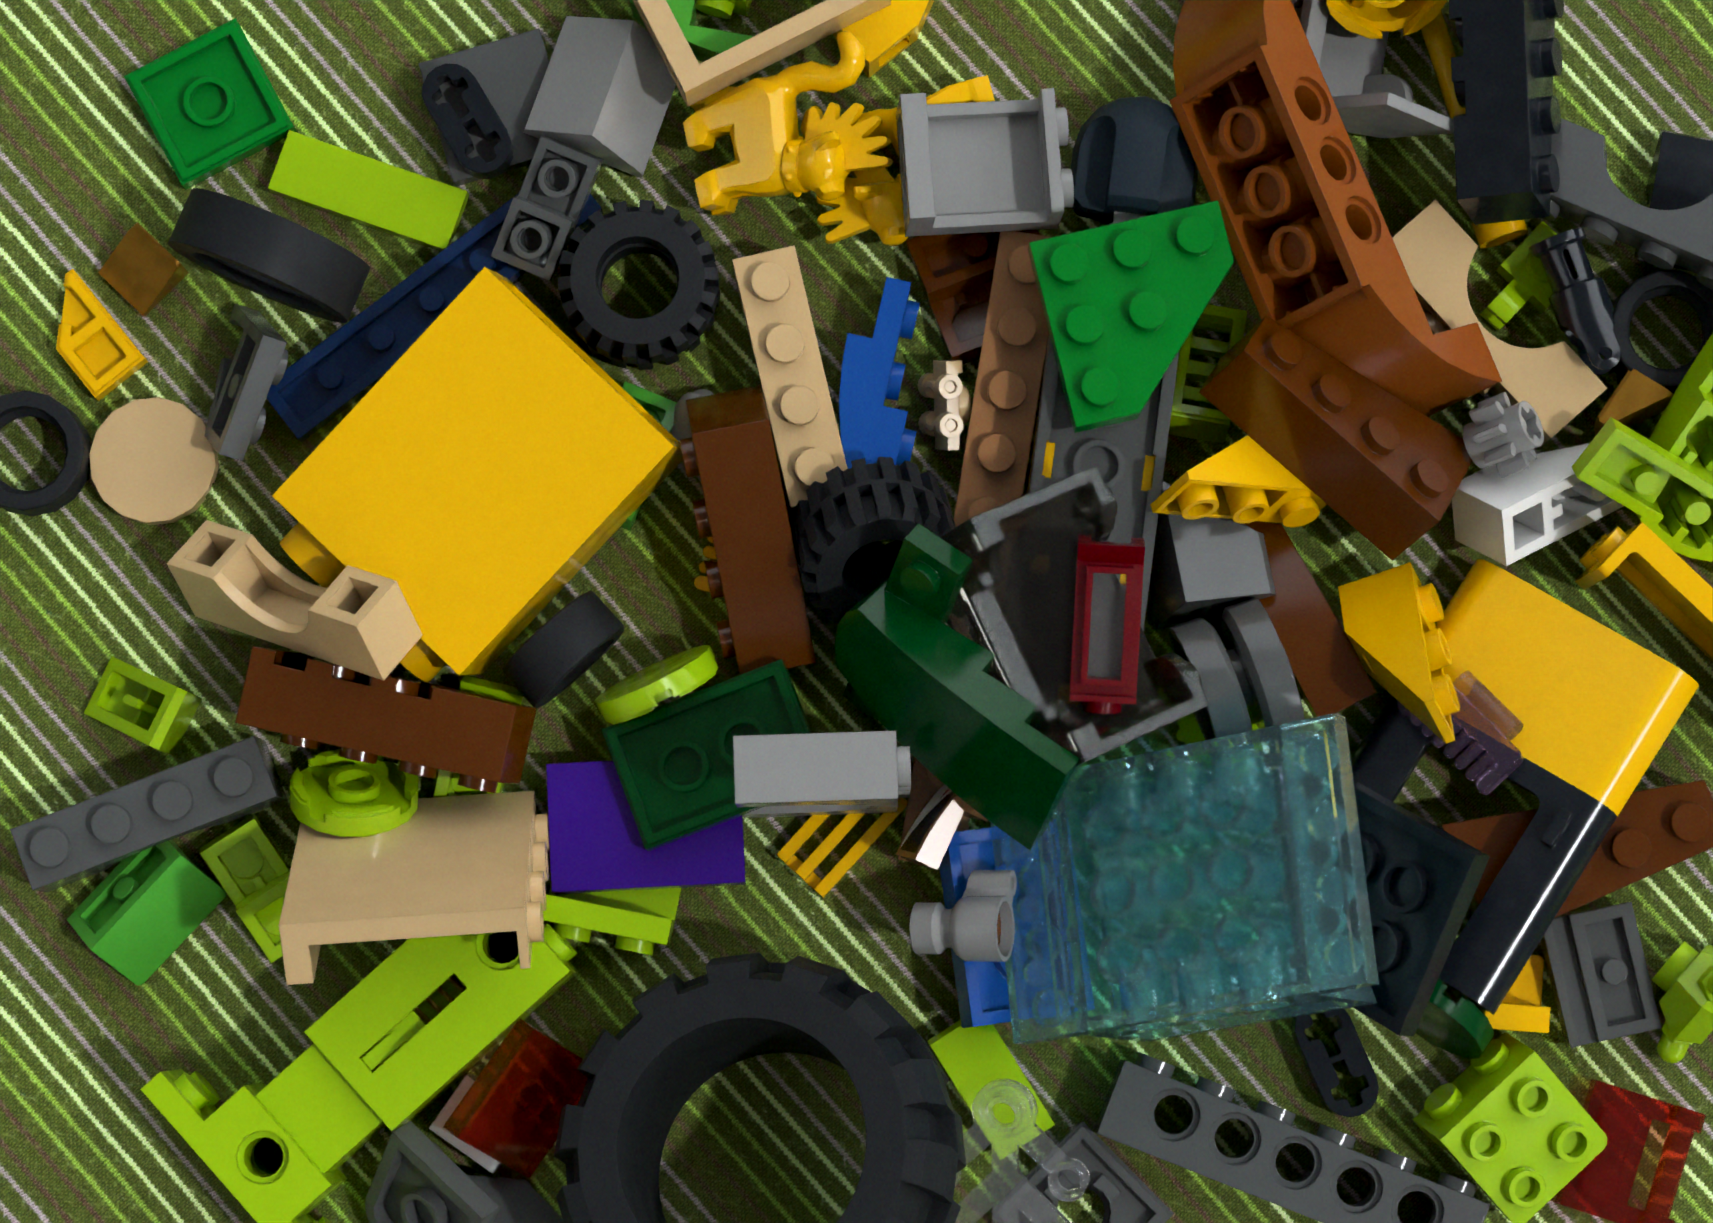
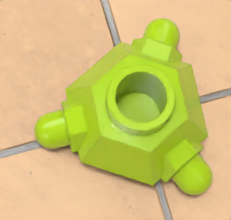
M1684 941L1652 978V981L1666 992L1659 1001L1666 1021L1661 1029L1663 1033L1657 1045V1053L1666 1063L1674 1064L1680 1062L1690 1045L1693 1043L1702 1044L1713 1031L1712 945H1707L1699 953Z

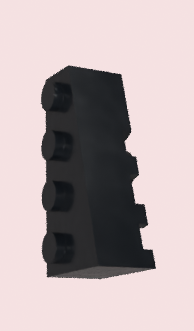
M1449 0V19L1455 21L1457 37L1463 49V56L1451 57L1452 82L1454 83L1455 94L1460 107L1466 108V114L1453 117L1457 201L1475 225L1550 217V193H1557L1560 183L1558 162L1555 155L1551 154L1552 134H1558L1561 128L1560 106L1557 97L1553 95V76L1561 75L1562 52L1558 39L1554 37L1555 19L1562 18L1564 0Z

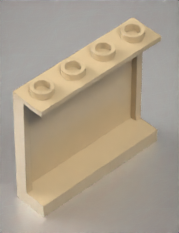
M535 791L418 798V810L408 822L390 831L367 837L334 836L315 831L300 822L279 921L286 985L314 983L321 945L516 931L520 969L530 968L532 943L544 942L543 911H546L545 881L549 880L548 852H550L548 813L537 814Z

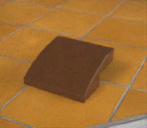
M1022 230V231H1018V232H1024V233H1031V234L1040 235L1039 232H1038V230ZM1000 232L918 236L906 241L916 274L950 360H962V365L980 358Z

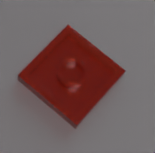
M520 1018L443 1127L458 1139L530 1179L556 1142L561 1108L566 1104L578 1105L588 1079L576 1070L584 1057Z

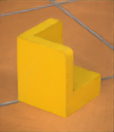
M1530 956L1494 1015L1476 1005L1488 1018L1493 1029L1549 1033L1551 1007L1541 1006L1544 960L1541 956Z

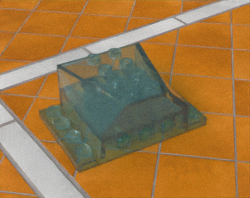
M1332 713L1077 767L1043 836L1031 850L990 822L995 870H1014L1017 879L1016 892L1012 902L1015 920L1014 945L1008 961H1005L1013 1044L1029 1045L1081 1035L1150 1042L1377 1003L1371 986L1379 985L1345 716Z

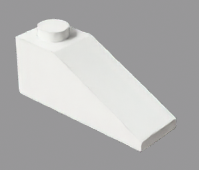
M1590 443L1537 453V459L1529 462V468L1504 478L1500 477L1496 464L1461 481L1452 498L1455 540L1508 566L1622 508L1623 505L1576 477L1571 466Z

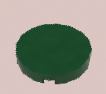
M1438 978L1416 1034L1452 1054L1468 1059L1480 1058L1494 1035L1488 1018L1469 999L1465 1000L1461 997L1459 1002L1456 1003L1444 994L1447 986Z

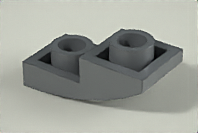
M541 136L519 195L513 197L491 257L548 281L552 280L558 268L562 252L566 250L570 242L569 237L578 224L604 159L549 136Z

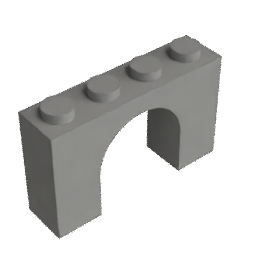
M896 731L733 736L735 804L737 808L762 807L744 814V818L860 813L883 814L897 812L898 799L910 798V746L897 747Z

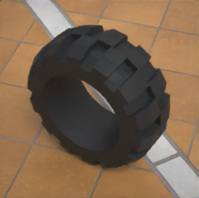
M760 952L713 958L707 963V974L683 982L675 973L669 975L632 999V1004L639 1013L615 1037L603 1028L576 1069L588 1078L578 1105L566 1104L561 1108L554 1157L566 1164L567 1185L562 1186L556 1196L563 1222L667 1223L663 1214L659 1189L662 1151L675 1118L691 1095L715 1074L744 1059L771 1053L806 1054L827 1060L848 1072L857 1090L865 1117L866 1152L863 1170L849 1205L836 1223H955L961 1208L953 1200L956 1173L966 1167L962 1117L953 1109L946 1088L949 1079L926 1041L878 991L870 992L852 981L844 970L801 956L795 957L786 964L768 962Z

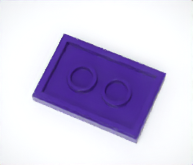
M613 760L546 764L552 894L746 884L742 816L652 851H647Z

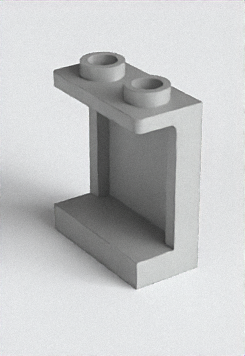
M1054 88L1041 89L1038 98L1029 100L927 105L926 93L900 94L896 111L905 237L1058 229L1064 208L1073 207L1074 184L1072 170L1061 169L1059 146L1068 145V115L1066 107L1056 108Z

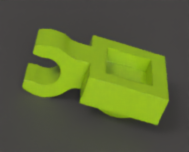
M1544 221L1496 269L1509 284L1480 315L1497 331L1527 301L1541 313L1550 305L1548 298L1553 294L1540 258H1533L1529 249L1532 245L1557 235Z

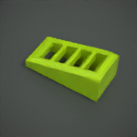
M1209 304L1205 308L1194 328L1230 334L1229 342L1192 336V330L1179 351L1169 435L1215 443L1225 442L1231 420L1199 393L1201 388L1185 385V379L1206 382L1217 364L1189 360V354L1221 359L1243 338L1247 311Z

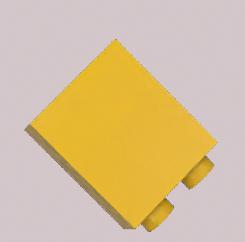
M484 267L277 489L272 497L298 521L280 541L281 547L304 572L322 587L328 588L347 565L397 581L423 634L399 663L416 677L429 683L446 664L459 676L483 674L621 527L626 519L681 463L683 455L680 442L508 278Z

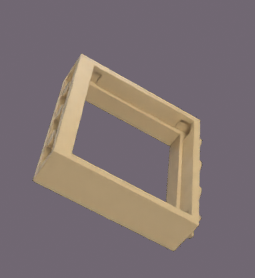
M632 0L687 107L891 5V0H825L699 64L666 0Z

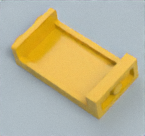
M1643 522L1626 532L1617 526L1608 535L1606 533L1602 535L1579 559V562L1586 570L1575 582L1583 590L1606 579L1616 570L1713 662V588Z

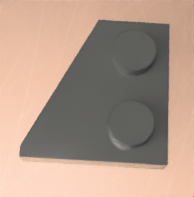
M235 303L229 323L242 327L243 333L233 360L228 358L221 359L216 381L215 397L210 408L204 436L218 454L243 461L248 445H254L263 432L266 420V410L263 408L271 385H278L283 378L288 363V351L285 349L287 342L258 310Z

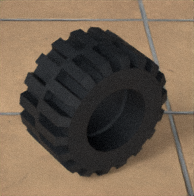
M640 200L639 207H627L626 201L613 203L614 211L602 215L599 209L588 216L590 224L584 230L577 227L569 237L572 244L569 251L563 250L559 262L561 277H558V291L561 296L564 312L579 341L583 340L587 344L589 351L601 359L602 356L611 359L613 365L625 369L627 364H637L639 370L653 369V363L665 361L666 366L679 361L678 354L688 349L691 353L701 344L700 336L704 331L709 332L715 321L714 312L716 307H719L720 289L714 252L709 241L703 239L701 229L691 219L688 222L683 220L680 216V211L667 205L665 210L655 208L654 201ZM636 253L653 254L664 259L673 267L677 276V292L671 303L658 314L642 319L627 318L615 313L606 304L602 293L604 277L613 264L628 255Z
M878 457L877 463L866 464L865 458L851 461L852 468L842 471L837 466L826 472L827 481L824 483L814 481L806 490L808 500L798 501L794 511L796 521L792 522V536L804 590L808 592L809 600L817 611L824 609L826 619L838 624L847 611L889 578L904 538L918 523L962 552L949 500L944 488H939L937 479L930 472L927 471L920 474L917 464L905 460L900 466H896L892 457ZM895 540L880 548L859 549L875 541Z

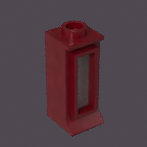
M1078 535L1069 701H1081L1082 710L1085 712L1118 714L1122 712V704H1136L1145 557L1144 538H1131V543L1091 541V535Z

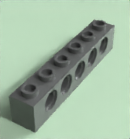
M1140 1052L1135 1064L1120 1059L1093 1132L1322 1223H1401L1397 1212L1398 1204L1404 1195L1413 1191L1421 1192L1428 1202V1215L1422 1223H1484L1490 1204L1473 1198L1478 1187L1477 1185L1444 1172L1440 1173L1437 1183L1413 1174L1417 1164L1414 1160L1380 1148L1376 1159L1353 1151L1352 1149L1357 1139L1353 1136L1320 1124L1315 1136L1293 1127L1292 1124L1296 1114L1261 1100L1256 1111L1234 1104L1232 1100L1236 1090L1199 1076L1196 1087H1191L1171 1079L1175 1066ZM1169 1095L1181 1097L1188 1107L1187 1122L1180 1130L1175 1132L1162 1131L1157 1126L1154 1118L1157 1103ZM1230 1119H1238L1245 1125L1248 1131V1143L1241 1153L1234 1156H1224L1216 1146L1215 1133L1223 1122ZM1298 1143L1307 1152V1169L1299 1178L1285 1180L1280 1176L1276 1168L1277 1154L1285 1145ZM1359 1167L1368 1178L1367 1193L1356 1203H1344L1337 1193V1180L1346 1169Z

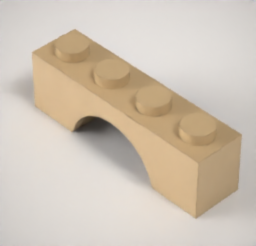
M1436 199L1392 237L1432 333L1436 334L1477 322L1502 379V382L1479 393L1485 395L1489 391L1492 396L1506 392L1511 406L1521 401L1528 402L1534 408L1541 421L1544 433L1543 444L1556 435L1607 389L1602 381L1565 341L1541 348L1517 347L1501 341L1483 327L1473 312L1467 291L1468 271L1478 245Z
M795 245L732 259L735 280L763 390L791 516H795L794 511L799 500H808L806 490L814 481L826 482V472L837 466L842 471L847 469Z
M206 520L166 563L195 617L383 681L423 636L396 580L347 565L328 588L321 587L300 578L285 568L265 550L253 534Z

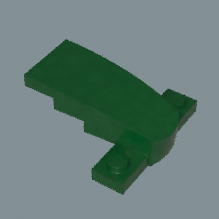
M918 523L904 538L889 578L847 611L838 623L834 643L836 665L848 681L843 696L857 705L864 714L879 720L888 731H896V739L903 746H910V753L935 777L991 823L1031 850L1043 836L1080 758L1029 725L1038 705L988 674L996 656L994 653L946 625L973 559Z

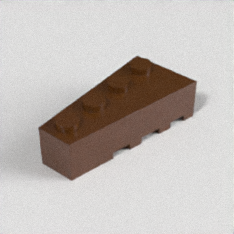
M253 646L235 723L281 733L279 741L294 746L317 749L319 742L340 746L338 756L356 761L376 764L378 755L400 760L398 770L409 774L436 778L438 769L459 773L458 785L496 793L498 783L520 784L537 708L391 673L383 681L301 652Z
M1701 780L1633 792L1555 918L1713 848V798L1705 781ZM1539 808L1437 826L1490 856L1467 910L1470 918Z

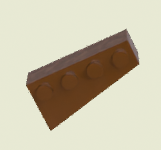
M1265 316L1221 357L1199 391L1201 395L1392 561L1440 522L1472 463L1463 438L1268 316Z
M761 385L686 400L692 437L680 439L687 478L700 475L704 498L692 501L699 539L713 538L717 559L704 561L711 598H725L729 619L716 621L724 659L737 658L740 675L780 659L785 661L787 668L816 663L770 421Z

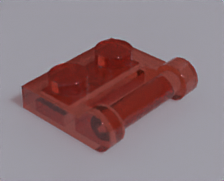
M1591 1080L1583 1108L1605 1132L1607 1145L1599 1155L1558 1192L1555 1203L1616 1223H1675L1674 1220L1669 1219L1694 1132L1701 1134L1706 1115L1597 1080ZM1653 1119L1669 1124V1128L1645 1210L1643 1211L1627 1206Z

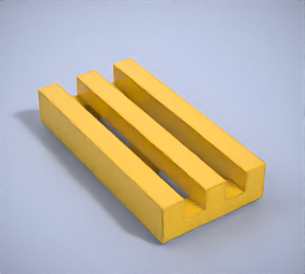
M905 798L898 799L897 812L883 813L823 880L813 871L866 813L847 814L813 853L802 862L795 856L796 852L830 816V814L812 815L776 856L824 899L905 810L908 801Z

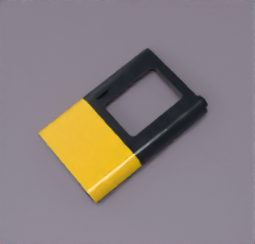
M1477 559L1444 610V619L1437 621L1435 624L1436 628L1442 630L1450 650L1452 665L1443 667L1444 674L1450 676L1460 704V711L1451 714L1455 741L1447 743V745L1535 795L1540 801V806L1456 942L1452 945L1439 976V979L1449 989L1494 1015L1695 694L1699 684L1689 674L1669 661L1501 567L1486 560ZM1391 695L1342 771V774L1394 802L1427 748L1435 742H1445ZM1303 834L1273 882L1282 889L1277 900L1299 915L1310 919L1315 910L1325 915L1319 892L1326 889L1317 856L1309 855Z

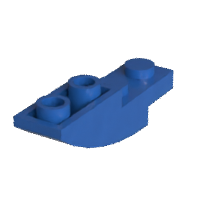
M886 277L873 338L847 333L841 366L838 411L839 435L847 469L852 468L851 461L865 458L866 464L877 463L878 457H892L894 465L900 466L905 460L910 462L917 431L905 428L908 411L884 406L885 399L898 401L906 364L894 361L900 337L912 340L920 303L908 300L911 282Z

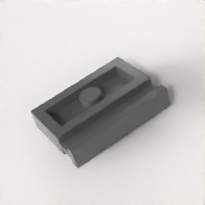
M1632 902L1554 918L1541 939V945L1566 1048H1574L1580 1045L1662 1028Z

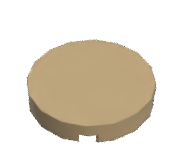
M160 397L133 400L112 411L97 429L89 453L91 479L102 500L123 517L147 525L175 523L195 512L206 500V495L210 492L212 484L215 483L219 470L218 453L204 436L206 423L185 405Z

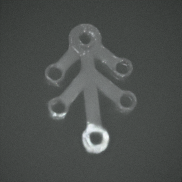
M997 1079L989 1082L978 1092L972 1106L974 1124L963 1134L966 1165L991 1144L992 1171L958 1203L961 1208L955 1223H976L991 1208L992 1223H1020V1211L1032 1223H1075L1069 1222L1019 1170V1146L1049 1173V1190L1054 1197L1061 1201H1075L1084 1194L1090 1182L1089 1170L1080 1160L1069 1158L1036 1124L1038 1114L1036 1100L1030 1090L1018 1081ZM997 1103L1009 1105L1015 1114L1014 1121L1008 1124L999 1122L994 1117L993 1106ZM961 1170L956 1173L955 1187L960 1182ZM1062 1170L1075 1172L1080 1179V1187L1069 1190L1061 1186L1058 1180V1172Z

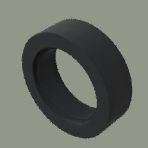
M199 188L191 189L168 241V245L185 258L237 285L299 311L339 323H347L370 271V266L361 258L301 225L233 197Z

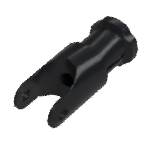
M1579 227L1549 237L1532 245L1529 249L1532 257L1540 258L1553 292L1548 299L1560 329L1565 333L1570 343L1577 348L1581 360L1595 375H1604L1620 361L1621 351L1613 331L1614 316L1611 299L1602 277L1594 276L1582 245L1586 234L1583 227Z

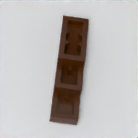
M1260 521L1245 523L1248 527L1264 534L1276 595L1260 599L1259 601L1268 613L1285 649L1297 688L1315 722L1318 723L1376 693L1377 691L1346 634L1282 524Z

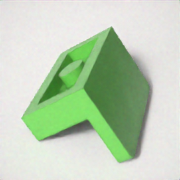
M169 840L123 859L66 920L92 952L135 985L140 986L147 981L226 897V891L192 863L173 840Z

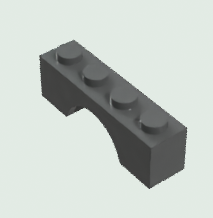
M1561 118L1560 132L1552 134L1551 154L1555 155L1559 167V189L1557 193H1550V217L1541 219L1555 221L1557 216L1565 218L1583 227L1586 236L1596 242L1614 245L1616 240L1639 249L1637 252L1638 256L1658 268L1672 270L1674 265L1698 274L1696 277L1698 282L1713 290V193L1699 203L1676 210H1658L1642 206L1626 197L1610 178L1607 171L1605 136Z
M252 736L12 828L10 831L32 890L50 892L107 870L117 862L143 850L198 830L232 822L287 801V797L266 741Z

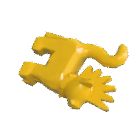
M842 31L837 34L840 60L834 66L816 61L789 66L776 75L754 78L740 86H728L690 105L695 110V113L683 122L688 147L697 152L714 148L719 137L730 135L735 156L734 161L710 170L694 179L701 209L710 210L714 216H725L735 213L738 200L750 196L774 197L793 193L798 198L802 193L813 191L821 200L831 201L845 193L844 180L850 172L892 165L893 161L888 157L871 155L872 152L888 146L891 143V139L885 136L867 137L881 125L882 118L873 115L857 123L864 110V106L859 103H853L841 116V107L837 103L830 102L824 115L820 108L812 106L808 114L805 139L799 136L797 96L801 92L811 90L829 93L838 92L854 85L865 67V49L852 33Z
M988 75L946 86L926 97L927 105L995 101ZM897 107L892 109H876L862 113L857 123L873 115L882 118L881 125L867 137H889L899 158L896 125ZM810 108L805 111L800 128L804 139ZM885 167L852 171L855 178L846 177L844 180L845 193L841 197L827 201L821 200L816 196L818 204L836 207L819 215L817 224L820 226L840 224L827 233L825 240L827 244L836 243L870 229L878 234L884 245L898 246L908 239V237H905L900 174L894 179Z

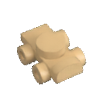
M933 360V373L922 375L918 381L920 394L927 398H934V411L923 413L919 418L918 424L922 433L935 436V449L947 451L960 450V434L963 431V423L968 422L971 413L969 391L965 385H962V381L958 377V373H963L962 360Z

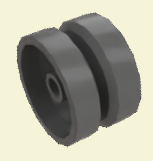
M1255 597L1224 608L1221 618V630L1225 647L1214 627L1201 617L1169 628L1172 652L1182 684L1204 739L1213 756L1218 761L1250 750L1253 730L1248 710L1260 732L1272 741L1304 731L1305 728L1303 707L1289 659L1268 613L1259 599Z

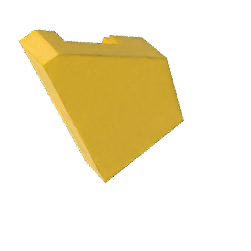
M71 269L65 274L64 279L65 296L62 320L58 328L56 350L91 394L100 401L147 364L148 360L78 273Z

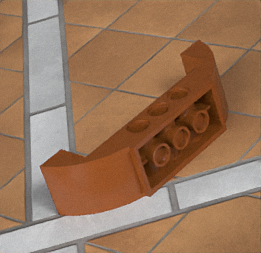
M1186 0L1181 8L1174 35L1173 71L1176 97L1169 101L1212 202L1217 200L1219 202L1229 244L1261 319L1268 316L1427 417L1502 382L1477 322L1436 334L1432 333L1291 0Z

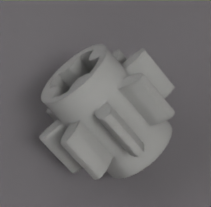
M1506 392L1478 402V408L1469 411L1472 422L1466 424L1463 428L1464 444L1472 461L1482 469L1496 464L1501 478L1529 468V462L1537 459L1534 448L1541 446L1544 441L1542 424L1534 408L1526 401H1521L1511 406Z

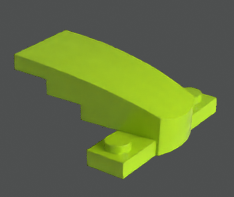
M1713 333L1685 374L1649 439L1610 417L1571 466L1579 480L1632 510L1640 522H1643L1674 552L1688 558L1709 562L1713 561Z

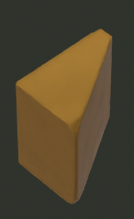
M137 222L126 233L98 273L141 315L146 317L189 272Z
M1636 369L1628 370L1597 416L1594 427L1595 436L1610 417L1627 427H1631L1663 412L1673 396L1672 392Z

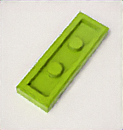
M291 130L287 134L268 186V190L272 194L438 251H443L452 244L469 198L468 191Z

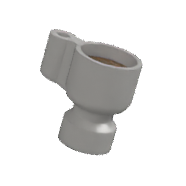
M973 870L968 878L966 890L962 898L956 902L952 909H946L941 902H916L911 911L909 927L910 941L914 953L939 955L946 948H951L964 961H1008L1012 953L1015 936V920L1012 907L1013 896L1017 887L1015 871Z

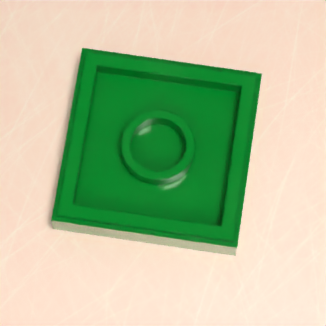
M236 18L124 76L185 190L287 137L289 130L297 132Z

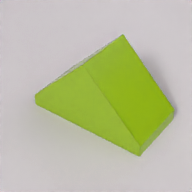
M111 656L84 714L150 747L174 756L202 698Z

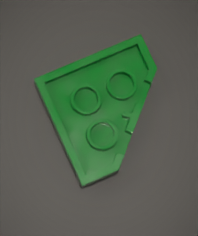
M1218 200L1029 242L1028 253L1074 433L1138 419L1152 393L1196 326L1200 316L1232 268L1234 259Z

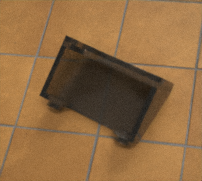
M1096 466L976 515L941 537L947 543L973 559L946 625L996 655L988 674L1038 705L1029 725L1080 758L1076 768L1209 706V702L1202 690L1200 674L1195 666L1175 653H1165L1155 658L1141 626L1136 704H1122V712L1118 714H1097L1083 711L1081 701H1069L1078 535H1091V541L1100 542L1101 539L1113 531L1118 510L1116 498L1111 489L1104 484ZM1093 573L1088 676L1121 678L1125 592L1116 574Z

